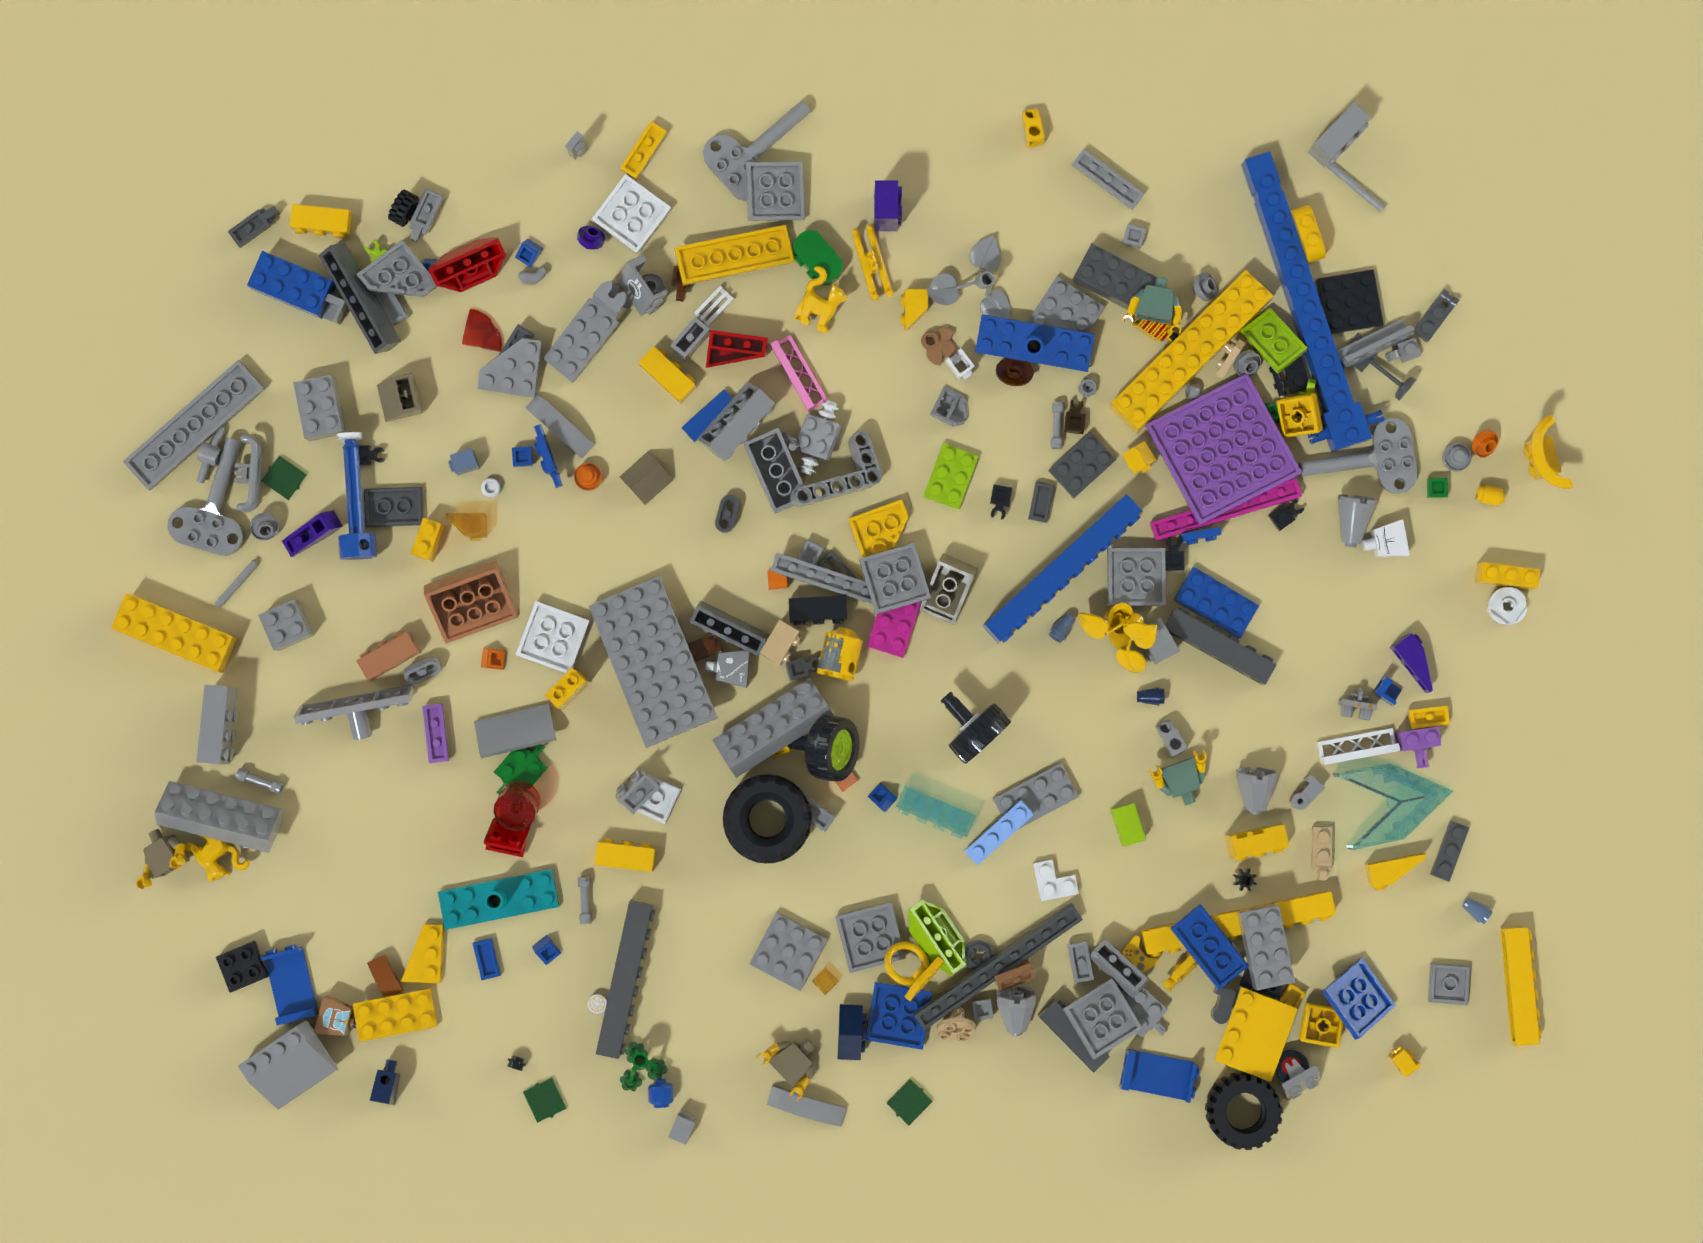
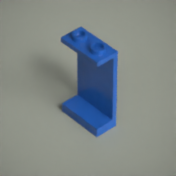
M296 944L284 947L285 951L278 952L277 949L266 952V956L261 957V961L265 960L278 1012V1017L275 1018L276 1025L319 1014L303 946L298 948Z
M1126 1049L1119 1087L1122 1090L1129 1091L1130 1089L1181 1099L1190 1103L1191 1098L1194 1099L1196 1087H1193L1194 1080L1198 1079L1199 1068H1197L1195 1062Z

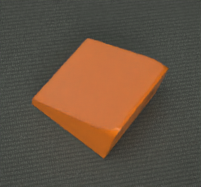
M770 570L767 571L769 590L788 588L787 576L771 572Z
M484 648L481 667L504 670L506 651Z
M851 772L846 779L836 782V784L844 792L858 780Z

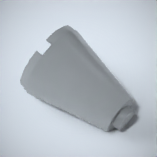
M1338 494L1341 542H1344L1345 546L1356 547L1357 544H1361L1376 506V499L1357 495L1348 497L1347 494Z

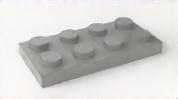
M1059 763L993 798V801L1001 816H1003L1022 799L1034 812V815L1021 826L1023 827L1079 796L1062 764Z

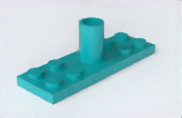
M552 869L438 892L445 930L560 907ZM493 896H499L501 900L499 906L493 903Z

